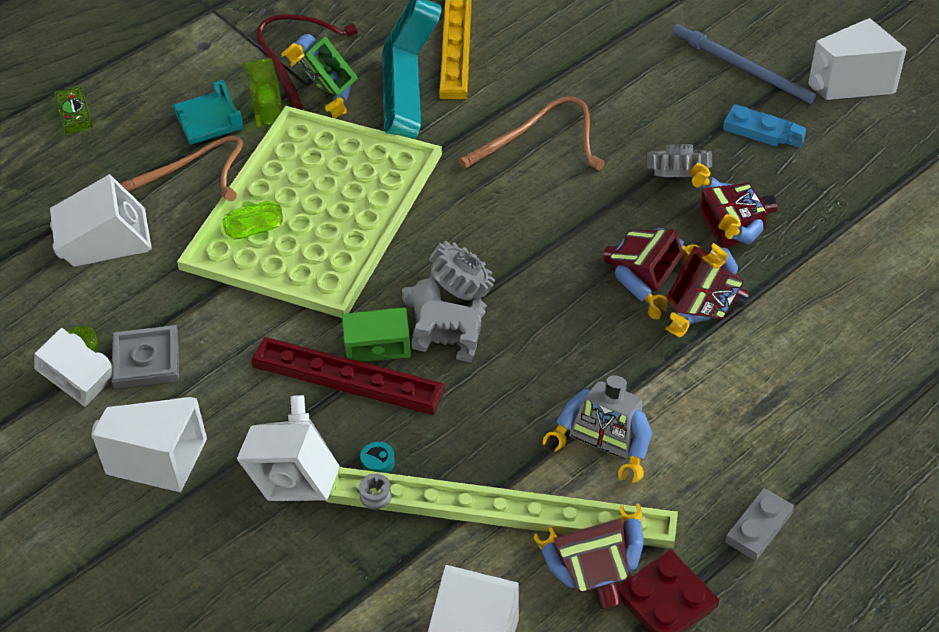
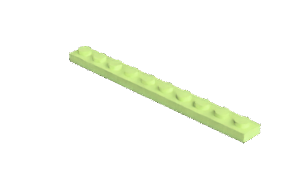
M339 467L328 500H326L328 503L367 508L360 500L359 484L365 476L378 473L387 477L391 485V500L388 505L380 510L549 532L548 527H551L555 533L564 535L621 518L619 509L623 505ZM376 488L369 490V493L371 495L374 492L375 495L381 494V489L379 488L376 491ZM624 505L625 513L634 514L637 511V507ZM641 507L643 545L674 549L678 512Z

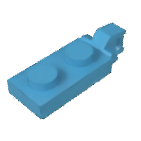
M736 104L733 105L723 125L725 131L776 147L779 143H786L800 148L806 134V128L796 123Z

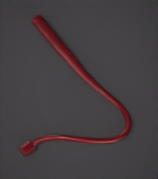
M293 14L275 15L261 22L257 29L258 41L273 62L291 107L303 110V104L289 75L262 37L264 27L277 20H301L318 24L336 34L350 37L358 33L354 23L345 26V30H341L317 18Z

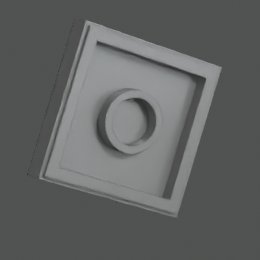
M176 325L113 333L112 384L114 389L179 381L178 329Z

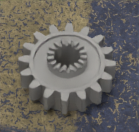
M679 144L666 145V151L647 152L648 169H654L655 176L691 177L689 172L697 163H701L707 168L712 167V152L693 150V144H681L680 147Z
M444 241L443 244L439 243L431 254L429 261L433 263L431 272L434 278L452 295L464 300H473L474 297L480 300L494 286L495 279L491 277L492 271L485 269V262H481L476 254L469 253L467 248L463 247L460 249L456 243L453 242L450 245L447 241Z

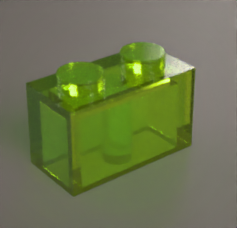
M272 58L245 62L246 78L256 126L271 125L283 111Z

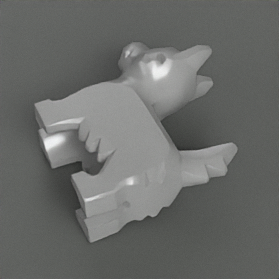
M432 272L428 279L418 281L415 286L404 287L401 290L403 303L408 307L414 308L415 329L412 349L426 352L432 341L437 344L441 342L444 345L446 343L453 345L456 342L461 349L457 352L456 359L472 363L481 331V318L485 314L484 309L487 305L474 297L471 307L441 301L440 289Z

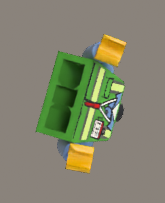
M304 34L284 50L281 55L288 57L291 62L290 66H294L298 62L320 90L334 95L333 101L325 105V110L327 112L330 111L332 118L337 119L346 114L345 104L351 91V84L358 77L326 36L316 41L312 35Z

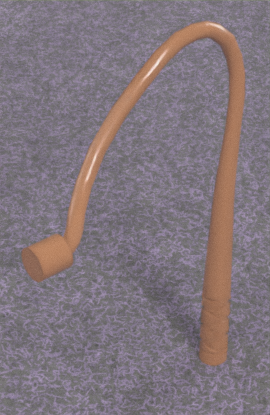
M562 97L549 103L539 113L518 128L460 158L459 165L461 168L466 169L475 162L477 163L484 159L487 155L494 153L522 135L553 107L567 102L576 103L583 109L584 151L589 166L599 171L604 167L605 161L595 155L592 156L590 152V114L586 103L576 97Z
M237 136L218 139L181 160L124 181L120 185L128 192H131L176 171L214 147L227 142H237L236 148L229 156L221 173V195L228 201H234L237 194L233 189L227 187V173L232 162L241 151L243 141Z

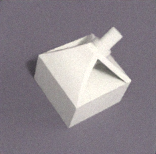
M304 395L290 396L291 414H288L289 421L252 425L237 460L267 501L328 500L340 466L309 419V413H305Z

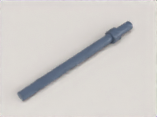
M676 24L673 28L672 33L688 41L690 46L698 50L702 48L809 104L813 103L816 94L707 39L705 34L697 30L693 32L679 24Z

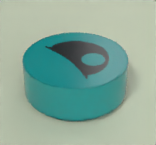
M372 442L361 451L360 459L363 470L389 473L395 465L394 451L387 443Z

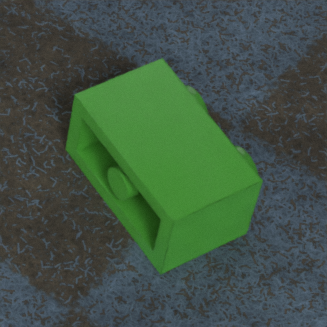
M406 307L342 314L346 358L360 362L411 357Z

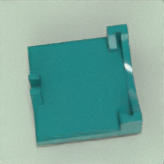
M224 80L213 82V93L172 105L173 111L190 145L244 128L241 112L235 108Z

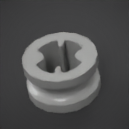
M377 473L367 475L361 480L359 492L360 500L364 506L370 509H381L389 504L391 500V485L387 477ZM376 488V491H378L380 488L381 494L375 495L372 492L370 495L369 490Z

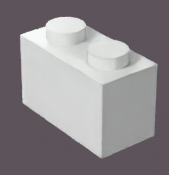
M63 328L57 331L34 354V369L84 407L111 381L113 366L109 359L102 353L93 352L78 335L74 333L69 334Z

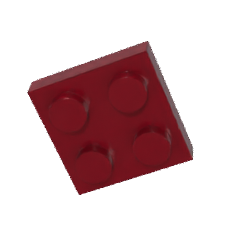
M669 550L617 586L622 603L649 632H684L718 608L720 601L672 550Z

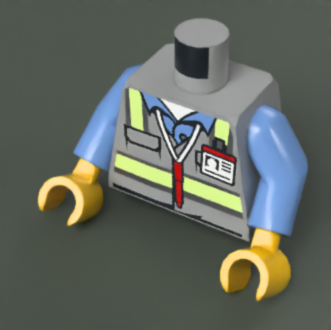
M613 375L607 378L606 383L602 381L597 382L591 390L583 389L571 398L556 421L559 424L556 430L544 436L543 445H546L551 436L554 435L559 439V445L554 452L560 450L566 445L565 433L568 429L570 430L569 436L626 461L630 458L628 464H624L619 468L618 477L620 480H625L628 475V469L631 468L634 472L632 483H636L644 476L640 461L645 460L652 430L645 413L642 412V400L640 397L626 392L627 381L620 376Z

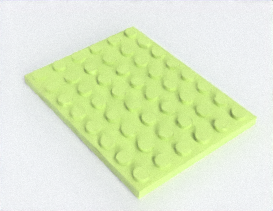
M285 106L229 186L236 192V199L234 201H228L224 197L220 199L178 259V268L188 273L342 318V314L349 313L442 156V146L400 135L387 134L381 130Z

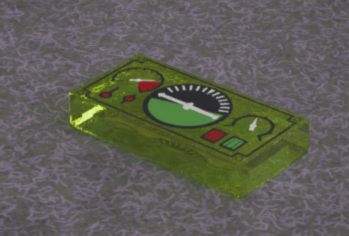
M82 85L55 91L65 134L93 128Z

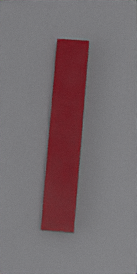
M268 337L263 338L251 360L253 368L430 415L435 414L445 391V384Z

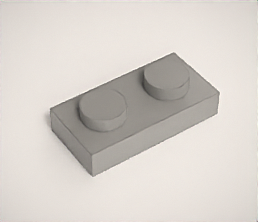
M764 488L729 531L725 543L756 561L793 514L795 505Z

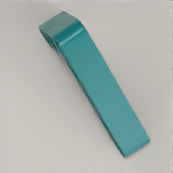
M429 0L409 1L389 34L382 50L384 132L387 134L416 139L420 130L418 53L437 25L442 10L440 4Z

